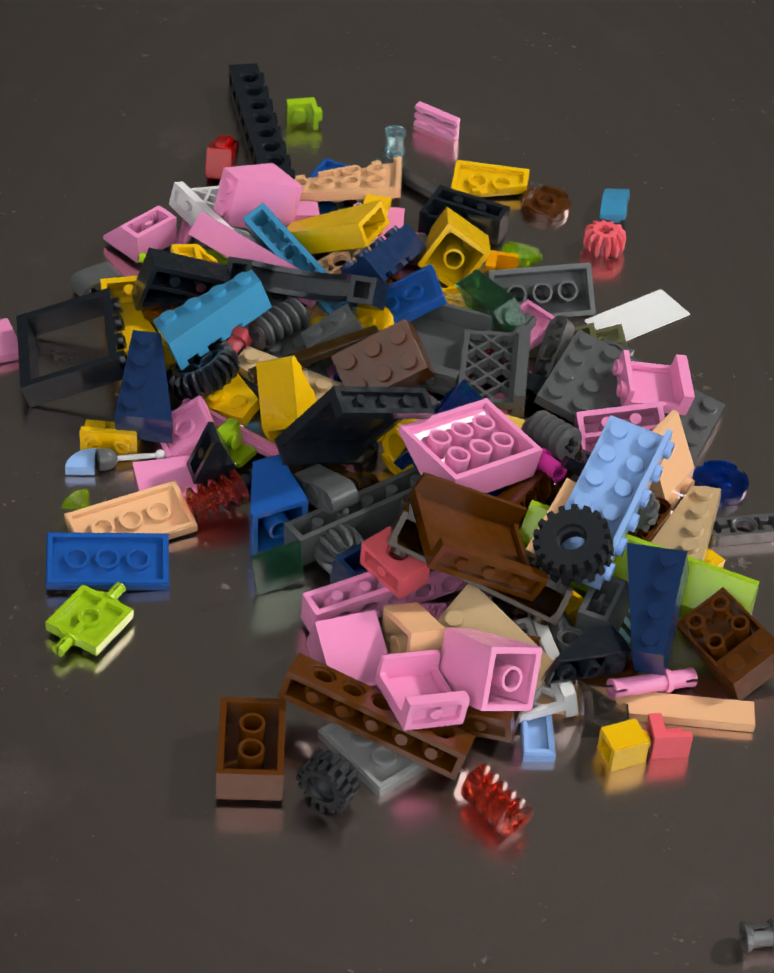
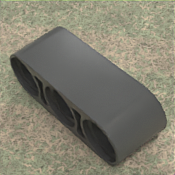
M320 464L293 474L308 498V503L327 514H334L357 504L359 501L358 491L350 479Z

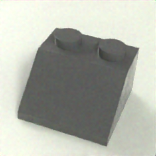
M346 304L340 309L334 310L329 316L316 324L309 326L301 335L307 348L364 329L353 306ZM332 358L318 362L323 370L334 364Z

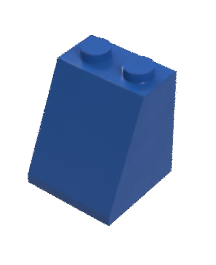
M280 454L252 462L250 509L251 558L283 550L284 523L308 513L309 500L287 465H283Z

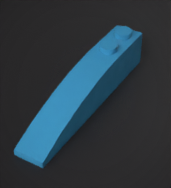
M264 203L243 218L250 235L261 247L300 270L327 273ZM320 301L315 303L328 316L334 310L344 306Z

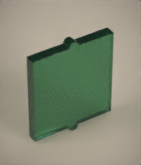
M298 540L279 547L273 546L270 550L251 556L257 595L276 589L282 590L285 586L305 580L301 546Z

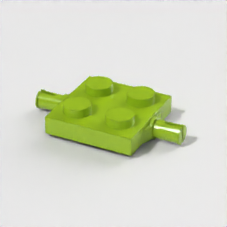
M116 582L108 592L96 591L83 584L45 622L46 631L61 638L52 647L53 652L62 657L71 646H78L97 656L134 618L133 609L118 601V598L126 592L125 585Z

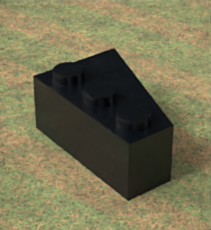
M439 185L419 211L418 232L425 233L427 237L433 224L445 208L448 207L489 236V244L498 245L508 230L510 207Z
M149 248L131 294L136 310H145V307L159 305L164 309L170 308L171 304H185L190 298L199 297L209 292L212 287L230 281L226 266L223 264Z

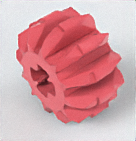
M602 219L601 222L593 221L592 224L586 226L583 236V248L587 250V254L595 255L596 259L603 257L607 260L608 257L616 258L617 255L623 253L626 243V231L622 229V225L614 224L613 220L606 222Z

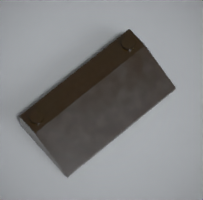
M403 495L387 537V544L391 546L390 550L401 557L407 558L409 554L426 563L410 498ZM528 556L531 567L542 570L538 565V560ZM548 575L549 582L533 602L458 578L531 613L530 618L545 626H547L548 622L555 626L557 625L573 594L571 585H562L561 579L555 583L551 581L550 575Z

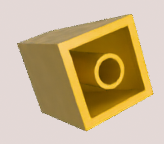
M446 207L431 227L425 242L427 248L421 252L417 265L424 268L432 264L438 279L448 287L460 286L461 290H463L491 254L489 236Z

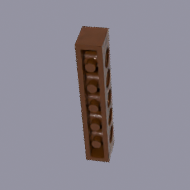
M302 653L298 654L288 669L278 693V697L453 780H456L476 737L454 725L404 731L380 690Z

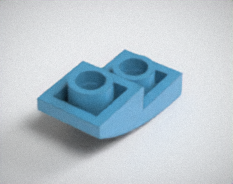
M605 188L600 208V219H606V222L613 220V223H620L621 220H625L627 204L630 199V189Z

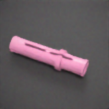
M692 667L672 671L667 668L665 676L644 674L616 679L610 678L606 684L613 685V687H606V691L611 699L659 691L671 693L674 689L695 687L697 681L690 680L698 679V676Z

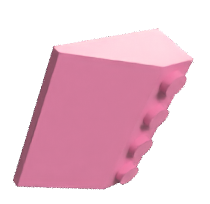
M487 398L432 415L429 419H420L401 425L398 429L421 475L425 472L483 493H488L533 477L543 451L539 445Z

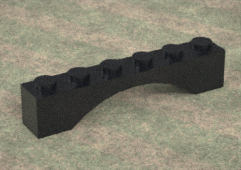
M229 256L226 266L230 280L234 279L237 274L248 272L252 269L260 279L267 294L340 305L349 304L353 307L384 311L389 284L378 278L353 274L305 271Z

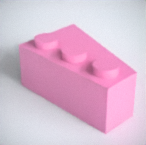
M659 401L576 412L574 425L582 434L580 448L592 453L610 415L652 431L665 418L663 403Z

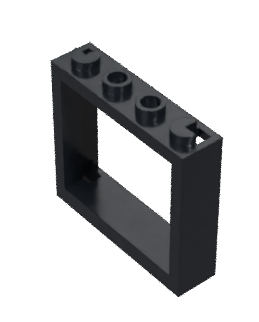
M110 288L16 316L20 389L30 408L122 380L127 360L126 352L123 350L127 348L126 339L122 332L125 330V325L120 314L123 313V309L120 304V298H114ZM105 315L108 356L39 377L38 335Z

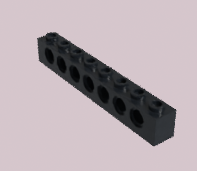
M257 63L229 65V88L252 165L274 163L295 179V170L291 169V158L289 154H286V142L282 140L281 126H277V114L273 112V101L269 99L268 86L265 85L264 73L259 71Z

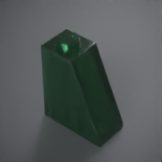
M474 270L455 283L468 309L493 315V332H511L527 321L516 298L479 270Z

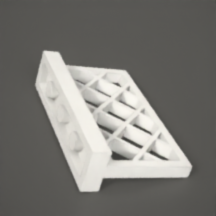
M183 181L174 182L169 205L190 226H193L202 211L258 244L247 228L231 227L214 211L219 186L189 188Z
M529 612V617L513 621L521 630L525 629L527 635L541 637L542 650L553 661L560 655L548 625L545 626L530 618L531 613ZM571 680L565 683L560 682L547 685L544 682L535 691L532 711H523L519 723L523 720L529 721L564 711L566 718L579 715L577 695ZM541 694L552 697L555 702L545 705L536 701Z

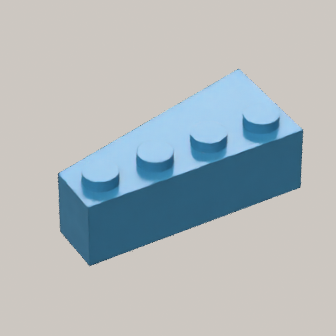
M251 269L248 272L237 274L234 279L224 284L212 287L209 292L199 297L190 298L185 304L174 310L163 312L160 317L153 321L158 332L161 333V338L179 368L183 370L189 365L187 360L196 354L199 357L203 356L209 351L208 346L214 341L226 340L232 336L233 328L237 325L240 327L246 326L272 308L260 279Z

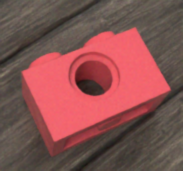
M388 526L362 542L360 564L401 600L428 583L430 568L427 567L425 562L409 554L407 558L393 553L390 550L391 546L387 544V537L391 529Z

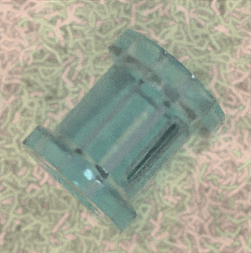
M398 125L387 127L385 129L387 141L383 150L384 154L391 158L404 155L405 147L403 146V141L406 137L405 128Z

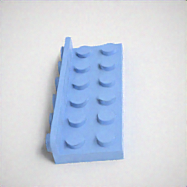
M610 415L565 505V510L571 509V504H578L579 510H582L583 506L586 505L591 508L592 513L595 510L600 512L602 519L605 517L608 522L613 540L614 556H611L612 563L610 567L604 565L605 573L602 576L596 573L594 574L595 581L589 583L588 579L582 580L583 584L600 590L605 580L610 582L616 568V564H613L617 555L622 557L627 547L628 540L625 537L628 531H635L640 519V515L637 513L641 506L644 508L647 506L652 494L649 488L652 482L657 484L662 475L664 467L660 465L664 458L669 460L674 450L675 443L671 442L672 430L667 429L663 436ZM571 537L565 540L561 547L566 550H574L581 547L585 539Z

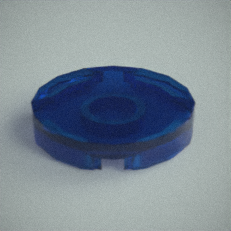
M723 460L704 462L703 466L695 468L692 477L695 481L694 486L721 488L719 506H732L740 503L747 495L749 479L744 471L741 473V471L737 470L738 466Z

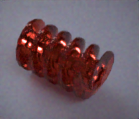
M234 469L229 471V479L224 474H219L218 484L213 478L207 480V488L202 483L196 485L197 493L191 487L185 490V500L197 524V515L199 514L205 520H209V510H212L216 516L220 515L219 506L221 505L227 511H231L230 501H234L240 507L242 496L251 502V497L244 480Z
M481 764L473 769L465 779L461 788V796L465 801L470 802L473 809L478 810L482 818L487 819L491 827L496 828L499 835L504 837L510 836L521 830L530 821L534 813L533 807H524L525 799L523 797L516 798V791L511 788L507 790V782L505 780L498 781L499 774L497 772H490V765Z

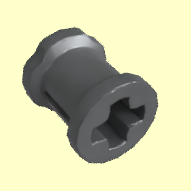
M769 918L765 923L749 924L746 921L739 923V942L745 953H751L753 949L771 947L774 950V918Z

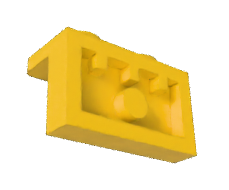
M86 419L85 425L81 426L79 431L80 451L88 448H109L118 455L138 454L141 440H138V433L136 431L116 430L115 422Z

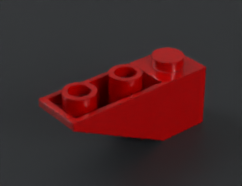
M219 135V138H215L207 147L205 178L221 179L223 167L235 166L239 141L234 140V136Z

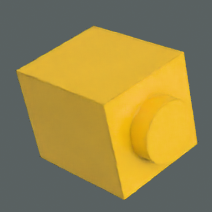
M636 718L601 727L597 749L610 772L646 762L648 748L651 747V740L648 732L641 728Z

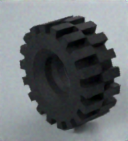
M571 504V509L565 510L563 505L558 507L559 513L556 514L551 510L546 514L548 520L545 521L541 518L538 522L539 529H534L533 533L535 539L532 540L539 567L550 575L551 581L557 583L561 579L564 586H569L570 581H575L576 586L583 585L582 580L588 579L589 583L595 581L594 574L598 573L602 576L605 573L604 565L610 567L612 563L611 556H614L613 540L605 517L602 519L601 513L597 510L592 513L591 508L586 505L583 506L582 510H579L578 504ZM571 537L585 539L584 544L577 549L566 550L561 547L562 543Z

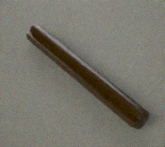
M375 325L284 357L295 355L303 368L331 358L332 355L379 332ZM256 366L248 369V376L252 384L258 383Z

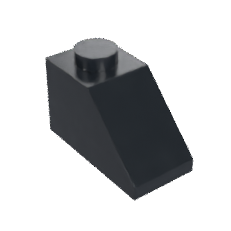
M208 422L187 462V467L193 484L223 487V480L229 479L234 475L236 463L214 422Z

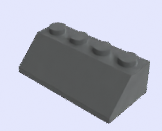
M591 262L488 270L482 274L484 301L489 314L493 315V324L527 300L535 303L555 317L563 315L566 318L596 315Z

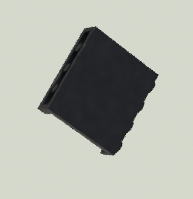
M333 386L274 440L283 465L375 464L376 460L371 446L402 419H429L435 413L425 388Z

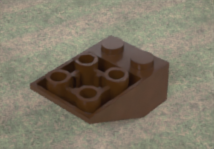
M724 587L677 622L676 627L720 684L736 700L744 699L774 676V637Z

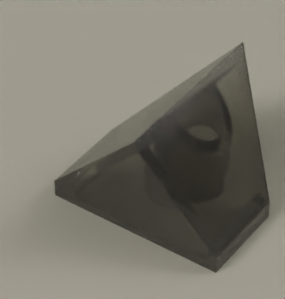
M576 680L581 738L599 737L601 727L629 720L628 704H619L616 700L610 699L581 680Z

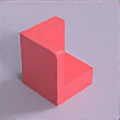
M649 713L645 730L648 732L651 740V747L648 748L651 759L689 757L693 740L692 732L683 731L682 728L666 729L662 713Z

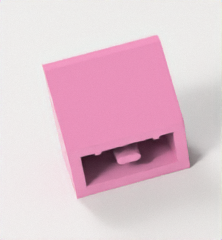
M157 206L103 235V240L138 263L140 252L147 253L149 248L163 250L176 243L177 217L161 206Z

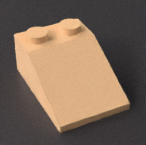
M672 410L652 430L663 436L667 429L672 430L671 442L675 443V447L669 460L664 458L660 465L664 468L658 483L652 482L649 490L654 491L656 497L663 498L671 504V511L676 508L680 498L686 495L695 482L692 479L694 472L693 460L679 413L675 410Z

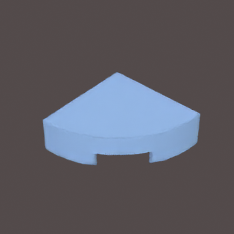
M96 448L84 449L73 454L66 462L65 475H95Z

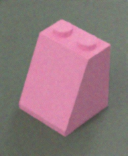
M274 163L223 167L214 211L231 227L247 228L243 218L264 203L282 224L287 227L291 222L295 221L303 186Z
M376 610L315 622L306 640L310 657L380 690L375 682V676L380 657L388 654Z
M445 627L438 668L452 692L466 691L470 698L469 706L480 711H532L543 648L472 628Z

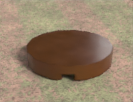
M548 185L542 186V189L531 187L521 197L522 211L533 220L556 222L567 217L570 212L571 200L568 199V195L557 187Z

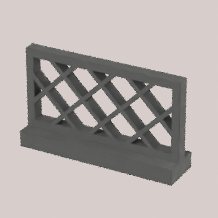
M520 325L519 333L465 330L456 406L460 407L487 398L498 409L513 410V417L524 418L531 326ZM470 340L482 341L484 343L476 346ZM512 342L513 344L504 348L499 343ZM492 348L496 353L489 356L484 351ZM478 356L482 360L474 364L469 359ZM504 357L510 362L502 365L497 360ZM490 365L495 370L487 373L482 368ZM475 373L480 378L472 381L467 376ZM504 375L508 379L500 383L495 378ZM489 383L493 387L485 391L480 386ZM470 391L478 394L476 397H463V395ZM501 392L508 399H496L493 396Z

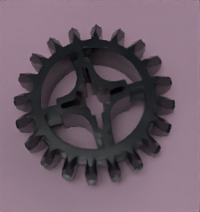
M213 342L208 346L209 351L203 356L199 357L196 354L187 360L189 365L183 370L179 368L176 362L169 366V370L166 372L168 387L178 400L186 398L192 400L199 395L205 398L207 395L214 394L217 390L223 389V386L231 383V379L235 378L240 370V362L236 351L233 350L228 342Z

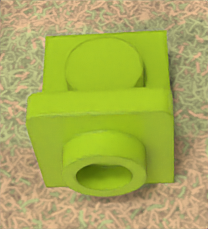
M315 97L286 99L287 125L311 123L313 131L318 130V121H322V108L317 107Z
M229 418L218 428V431L229 447L236 467H243L257 454L255 447L243 444L239 420Z

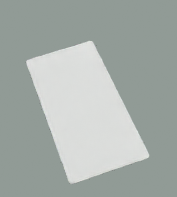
M660 289L584 321L587 324L594 323L595 330L622 324L625 339L628 341L687 317L690 313Z

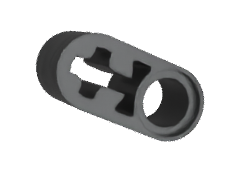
M102 262L73 274L70 279V287L80 297L100 291V279L124 276L111 262Z

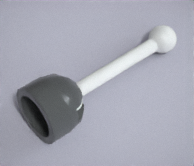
M109 448L96 449V466L98 471L111 470L118 461L166 458L165 451L162 449H158L155 453L117 455Z

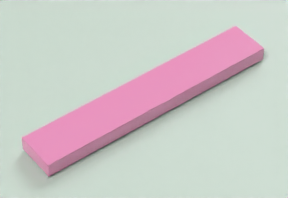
M202 211L188 232L190 236L227 258L228 256L298 269ZM295 298L310 308H313L316 303L313 300Z

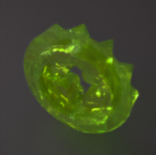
M509 241V244L504 243L502 247L503 252L518 254L519 259L533 263L541 262L543 254L539 253V249L518 242Z

